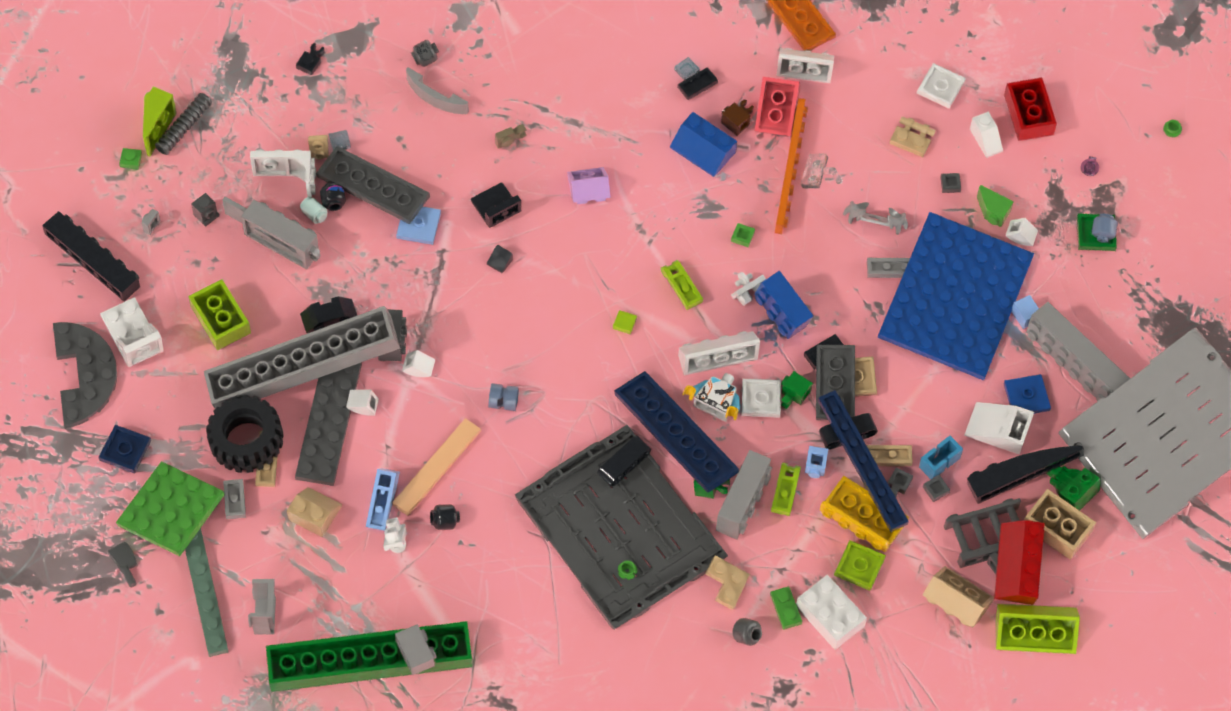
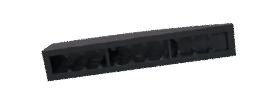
M1082 445L1051 448L1023 454L998 464L992 463L981 472L975 471L971 473L967 478V485L977 504H980L1084 456V448Z

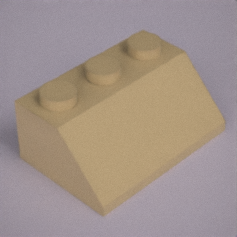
M946 566L932 577L923 593L928 602L934 605L937 604L943 608L945 613L954 615L960 619L962 624L972 628L980 621L994 601L992 595Z

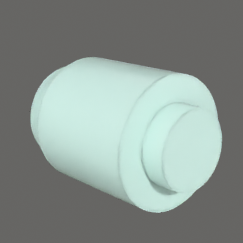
M307 197L301 202L300 208L302 213L313 223L317 224L325 221L328 211L315 198Z

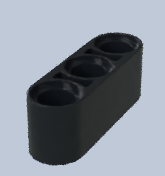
M870 413L851 417L863 439L877 434L878 430ZM831 424L819 429V434L825 448L830 450L842 446Z
M637 435L599 468L597 474L613 487L650 454L652 449Z

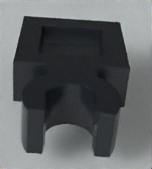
M313 43L310 46V53L304 51L296 63V69L313 75L321 63V58L319 57L324 55V47L322 46L319 51H316V43Z

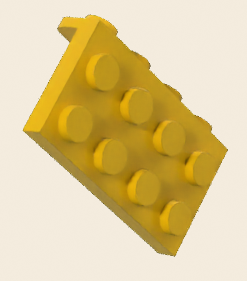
M845 476L841 478L820 506L819 511L826 518H832L842 528L851 530L859 539H865L875 549L882 550L885 553L903 529L901 527L890 532L869 492Z

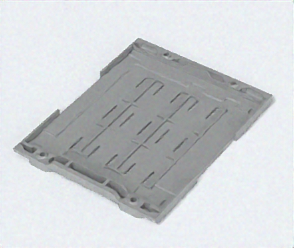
M1194 328L1152 359L1148 366L1106 398H1101L1059 431L1058 434L1068 446H1083L1084 456L1078 459L1086 469L1100 478V487L1142 540L1188 506V501L1231 469V430L1220 437L1231 428V369L1199 330ZM1187 373H1189L1186 377H1184L1182 380H1180L1178 383H1176V382H1177L1179 379H1181L1184 375H1186ZM1197 387H1200V388L1197 389L1195 392H1193L1191 395L1187 396V395L1190 394L1192 391H1194ZM1154 400L1152 403H1150L1148 406H1146L1144 409H1142L1140 412H1138L1141 408H1143L1145 405H1147L1150 401ZM1211 400L1208 404H1206L1204 407L1198 410L1201 406H1203L1205 403ZM1163 413L1165 414L1149 426V424L1156 420L1159 416H1161ZM1222 413V415H1221L1220 417H1218V418H1217L1216 420H1214L1212 423H1209V422H1211L1213 419H1215L1218 415H1220V414ZM1176 427L1174 430H1172L1170 433L1164 436L1161 440L1159 439L1167 432H1169L1172 428ZM1115 429L1114 432H1112L1110 435L1103 439V437H1105L1107 434H1109L1112 430ZM1184 441H1187L1186 443H1184L1182 446H1180L1178 449H1176L1174 452L1171 453V451H1173L1176 447H1178V446H1179L1180 444H1182ZM1125 442L1127 443L1114 453V451L1118 449L1121 445H1123ZM1198 454L1194 459H1192L1190 462H1188L1186 465L1182 467L1184 463H1186L1188 460H1190L1192 457ZM1137 456L1136 459H1134L1132 462L1125 466V464H1127L1129 461H1131L1134 457ZM1148 470L1144 475H1142L1140 478L1136 480L1138 476H1140L1142 473ZM1159 483V485L1155 487L1152 491H1150L1148 494L1146 493Z

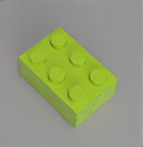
M223 279L188 296L190 307L217 351L251 334L247 318Z

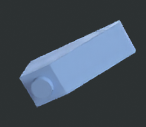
M385 468L377 469L366 527L386 530V520L389 519L400 471Z

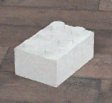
M828 574L797 598L796 606L798 610L834 650L865 627L867 617Z

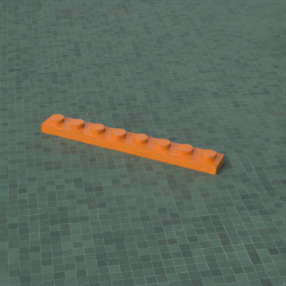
M798 98L775 227L776 234H782L783 228H787L789 217L785 215L786 212H790L791 201L788 198L793 196L794 185H791V181L796 179L797 169H794V164H798L800 153L796 152L797 148L801 149L803 138L799 137V135L804 133L805 122H802V119L807 117L808 107L805 106L806 99Z

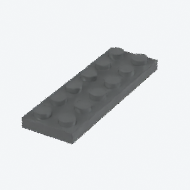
M336 146L316 172L318 178L328 183L340 184L345 192L408 224L413 221L430 198L429 192Z

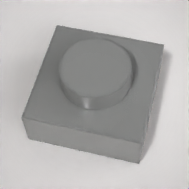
M151 209L142 218L143 231L149 235L160 222L158 211Z

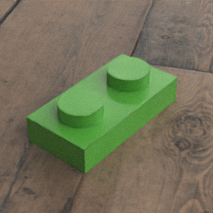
M790 587L771 591L770 596L782 629L785 630L801 625L802 619Z

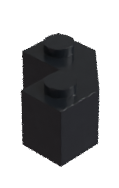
M338 296L331 298L329 303L320 305V302L311 304L300 313L306 333H311L355 317L357 313L352 299Z

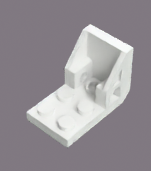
M135 297L100 313L128 367L164 351L161 335L151 323H148Z

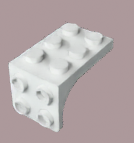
M261 149L250 151L253 176L298 177L306 183L307 197L312 198V195L316 194V185L314 184V179H316L315 158H311V151L299 149L293 151H283L280 149L275 151Z

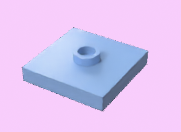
M422 207L410 224L400 220L396 239L433 245L441 210Z

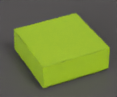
M619 310L613 324V329L631 335L637 315Z

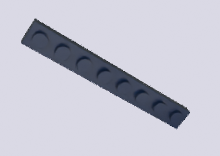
M836 390L818 397V403L890 532L908 525L909 521Z

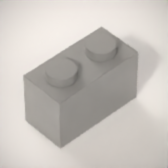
M418 624L395 633L396 642L412 676L435 666L434 659L436 654L432 646L428 647L426 643L428 637L424 629L420 630Z

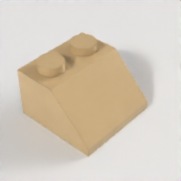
M307 487L296 495L287 509L288 520L323 537L342 504Z

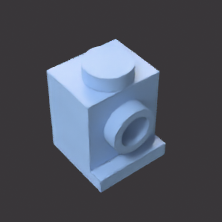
M809 446L805 473L809 477L819 478L824 476L828 455L827 448Z

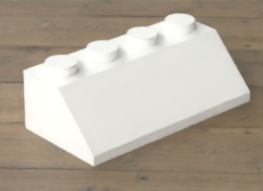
M743 331L733 336L724 335L714 340L706 339L696 344H684L682 347H679L678 351L683 374L685 376L758 360L760 340L753 331Z

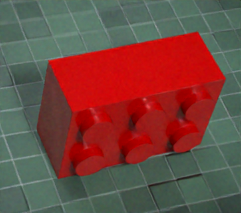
M1043 78L1007 83L1004 97L1018 141L1054 135L1057 122Z

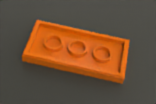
M766 0L804 51H810L836 37L834 30L811 0Z

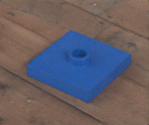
M1041 374L1004 380L1003 384L1009 405L1034 412V414L1051 410Z

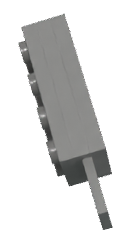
M226 196L223 198L225 214L243 224L244 235L306 270L313 261L316 262L321 257L317 234L312 229L302 227L296 220L286 218L283 213L270 209L264 202L253 200L249 207L245 208Z

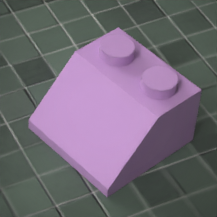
M604 167L567 172L571 198L574 203L586 204L590 200L602 202L606 198H611L609 177Z

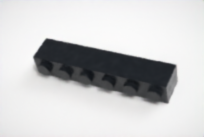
M58 211L42 225L44 233L49 239L122 301H126L140 288L138 274L133 270L129 271L122 260H116L110 250L107 248L103 249L93 236L90 238L86 231L80 225L76 226L67 214L63 215Z

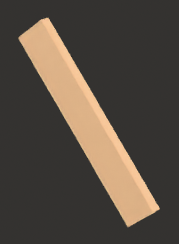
M465 418L397 496L392 505L409 516L477 437L481 429Z

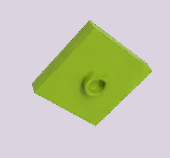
M849 540L834 576L871 591L886 555Z

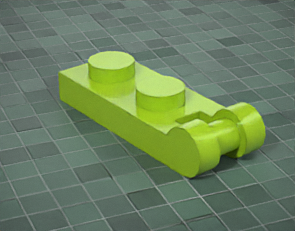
M679 260L673 261L669 266L665 265L660 268L663 276L668 280L686 310L703 302V297Z
M782 462L771 512L790 516L801 466H788V463ZM785 474H793V477L786 476Z

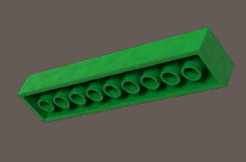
M467 621L419 627L420 630L424 629L428 637L426 643L428 647L432 646L436 658L434 659V667L417 674L473 667ZM405 629L267 645L266 655L271 692L412 675L395 637V633Z

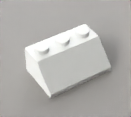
M780 48L776 76L831 83L834 55Z

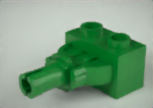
M1062 466L1045 473L1051 477L1050 484L1055 487L1058 496L1079 511L1100 491V478L1086 468L1080 471Z

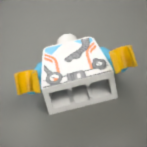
M725 373L722 379L712 376L709 380H704L694 386L687 385L682 395H689V400H692L694 397V407L725 422L728 416L734 417V420L737 419L740 410V400L738 394H736L737 388L731 385L734 381V377L731 374Z

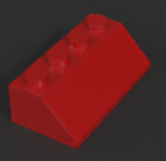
M1029 520L1001 523L994 599L1034 605L1039 597L1045 523Z

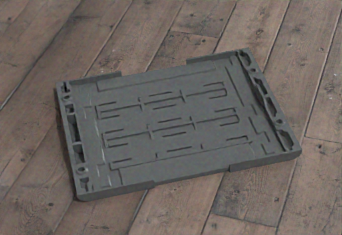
M625 425L600 442H595L515 494L516 500L546 541L552 544L581 583L583 591L613 630L630 619L641 616L652 605L689 581H695L703 576L715 555L721 559L728 557L727 553L697 514L693 512L692 515L659 472L660 466L650 454L625 476L627 479L623 478L612 489L597 474L599 468L636 436L628 425ZM589 486L593 489V491L596 493L598 497L595 496V494L592 492ZM560 505L563 506V508L566 510L569 516L565 513V511L562 509ZM600 528H601V530L604 532V534L607 536V538L610 540L611 543H609V541L606 539V537H605V536L603 535V533L600 531ZM585 538H587V540L590 542V544L593 546L596 552L592 549V547L589 545ZM624 561L633 562L637 567V573L635 574L637 577L630 580L627 578L622 579L618 575V566ZM613 574H614V576L617 578V580L620 582V584H621L622 586L619 585V583H618V582L616 581V579L613 577Z

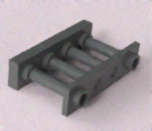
M1010 498L1001 504L962 515L953 514L946 519L944 529L953 528L962 550L957 561L960 568L988 561L989 555L995 551L998 554L999 541L992 545L987 542L979 520L990 518L999 540L1001 524L997 515L1008 513L1012 522L1020 521L1016 513L1021 503L1020 498L1015 500ZM972 523L980 544L978 549H969L961 529L962 525Z

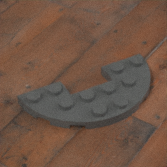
M57 322L53 323L57 360L76 357L79 388L60 391L63 422L66 429L87 422L91 416L97 412L99 413L107 405L116 387L117 365L110 346L95 331L75 323Z

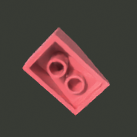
M763 77L755 124L756 132L791 137L800 82Z

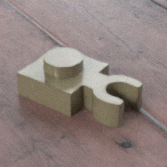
M520 124L514 129L510 127L495 133L497 148L508 147L515 142V139L524 138L526 136L524 124Z

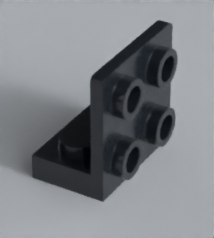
M502 182L471 198L472 204L489 228L521 212V199L518 195L512 197Z

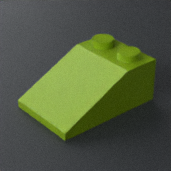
M154 86L144 96L143 140L147 156L152 155L156 148L155 143L159 142L158 140L165 134L177 114L173 94Z

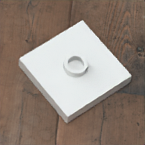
M933 63L919 86L917 94L950 109L966 78Z
M743 379L741 416L780 418L781 380Z

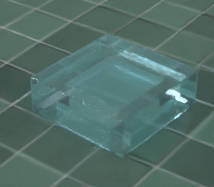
M689 57L674 66V70L683 80L700 72V68Z
M347 130L329 133L332 150L336 146L344 150L351 148Z

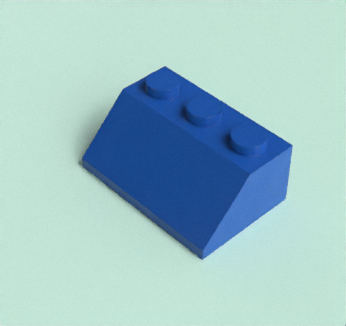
M692 112L681 124L670 148L715 177L736 153L737 140Z

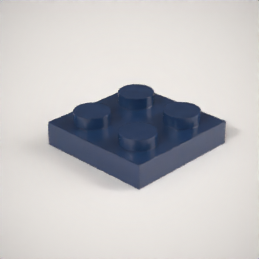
M115 425L98 457L99 461L135 474L151 443V437Z

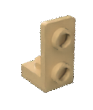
M328 135L309 136L308 144L311 158L318 160L328 158Z

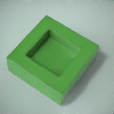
M123 148L119 163L120 168L139 170L142 151Z
M737 223L731 237V242L749 248L755 229Z

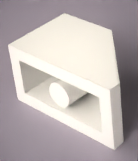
M989 111L973 117L970 131L985 157L988 158L1003 152L998 127Z

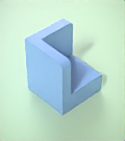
M1028 295L1014 302L1011 312L1021 327L1025 329L1029 325L1031 315L1039 308L1032 297Z

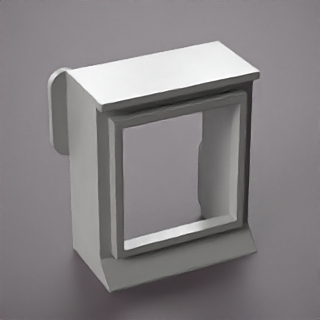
M252 579L255 613L248 614L249 627H253L254 635H274L276 609L275 579Z

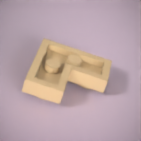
M715 555L705 574L722 583L715 601L732 610L735 608L750 574Z

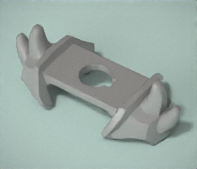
M851 201L850 205L843 212L844 216L850 212L848 217L849 224L856 217V221L862 220L888 226L890 229H893L895 226L896 235L901 232L902 225L905 230L908 229L906 214H899L890 207V215L883 217L866 213L865 209L869 205L868 202L855 204L854 201Z

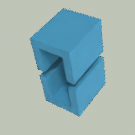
M950 435L939 443L936 449L933 448L921 457L919 468L931 480L943 473L945 468L948 469L961 458L963 448Z

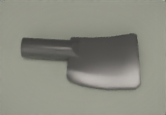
M123 542L108 550V555L114 560L120 572L123 573L129 587H134L137 583L130 569L135 567L137 563L128 543Z

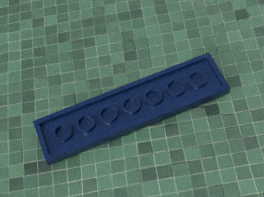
M646 371L614 390L615 396L707 493L738 474L739 468Z

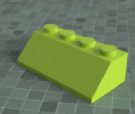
M997 604L995 621L996 650L1076 654L1080 622L1077 608Z

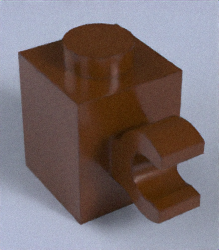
M746 99L741 101L740 106L734 102L730 107H725L721 113V123L736 136L750 125L751 115L749 114L753 112L754 106L745 108L744 106L747 104Z

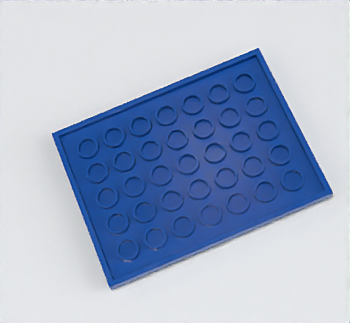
M929 212L877 338L984 381L1034 253Z

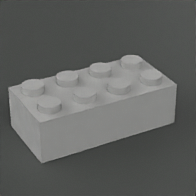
M749 450L718 513L716 531L736 540L740 534L743 535L745 533L748 518H752L756 501L759 502L761 500L764 485L767 486L770 481V473L773 468L770 466V458Z

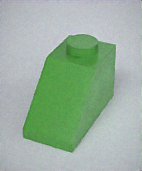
M982 185L979 186L977 199L984 219L992 225L1001 227L1011 212L1014 201Z

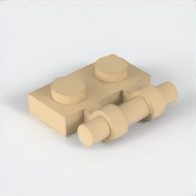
M902 116L899 123L905 125V127H896L889 144L924 157L931 142V139L926 138V135L933 137L936 130L929 128L930 126L927 124L922 125L915 122V119ZM911 128L920 131V134L911 132Z

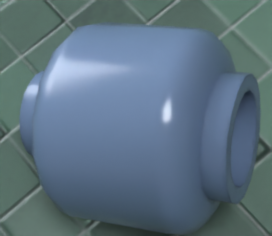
M1099 214L1098 217L1094 218L1092 235L1097 238V241L1103 243L1114 239L1118 227L1117 220L1114 219L1113 215Z

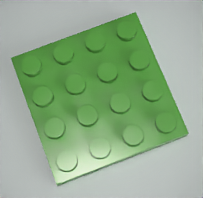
M161 461L116 521V524L180 557L225 494L223 490Z

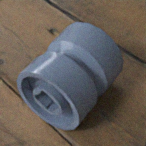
M492 383L488 408L500 409L503 407L504 410L516 411L519 387L508 385L504 388L502 384Z

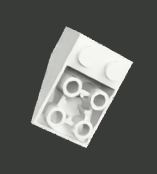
M976 402L964 436L1020 455L1034 412L1013 405Z

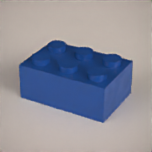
M780 270L764 280L754 294L757 303L761 306L763 305L769 319L775 321L779 332L786 336L787 339H790L806 328L813 318V314Z

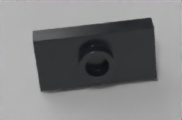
M707 67L679 83L677 88L687 100H690L716 85L718 79Z

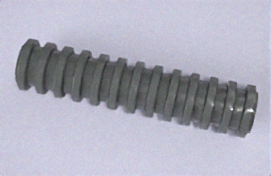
M199 93L198 97H195L194 101L190 103L191 105H188L187 109L169 127L166 134L162 135V138L158 140L159 142L155 143V147L160 153L168 155L169 151L176 146V143L183 138V134L190 130L194 122H197L201 114L212 104L211 99L206 94Z

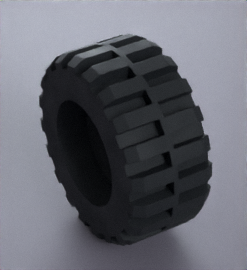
M243 395L242 398L232 397V400L229 402L225 400L221 403L222 406L220 408L216 407L214 409V415H210L208 419L209 424L206 426V432L211 452L220 465H224L228 470L234 468L235 472L242 473L243 470H246L249 473L253 472V469L256 468L258 470L263 469V464L267 463L269 465L273 462V456L277 457L279 455V448L283 446L282 438L284 434L279 415H277L275 408L270 406L269 402L266 400L261 402L260 397L253 396V398H249V395ZM252 423L263 428L260 436L249 444L238 445L227 440L230 432L241 424Z

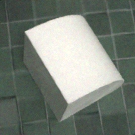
M1026 218L1010 221L1005 236L1017 244L1033 246L1038 230Z
M415 350L406 354L402 372L415 377H430L435 359Z
M350 390L346 407L361 415L375 416L379 398L372 390Z

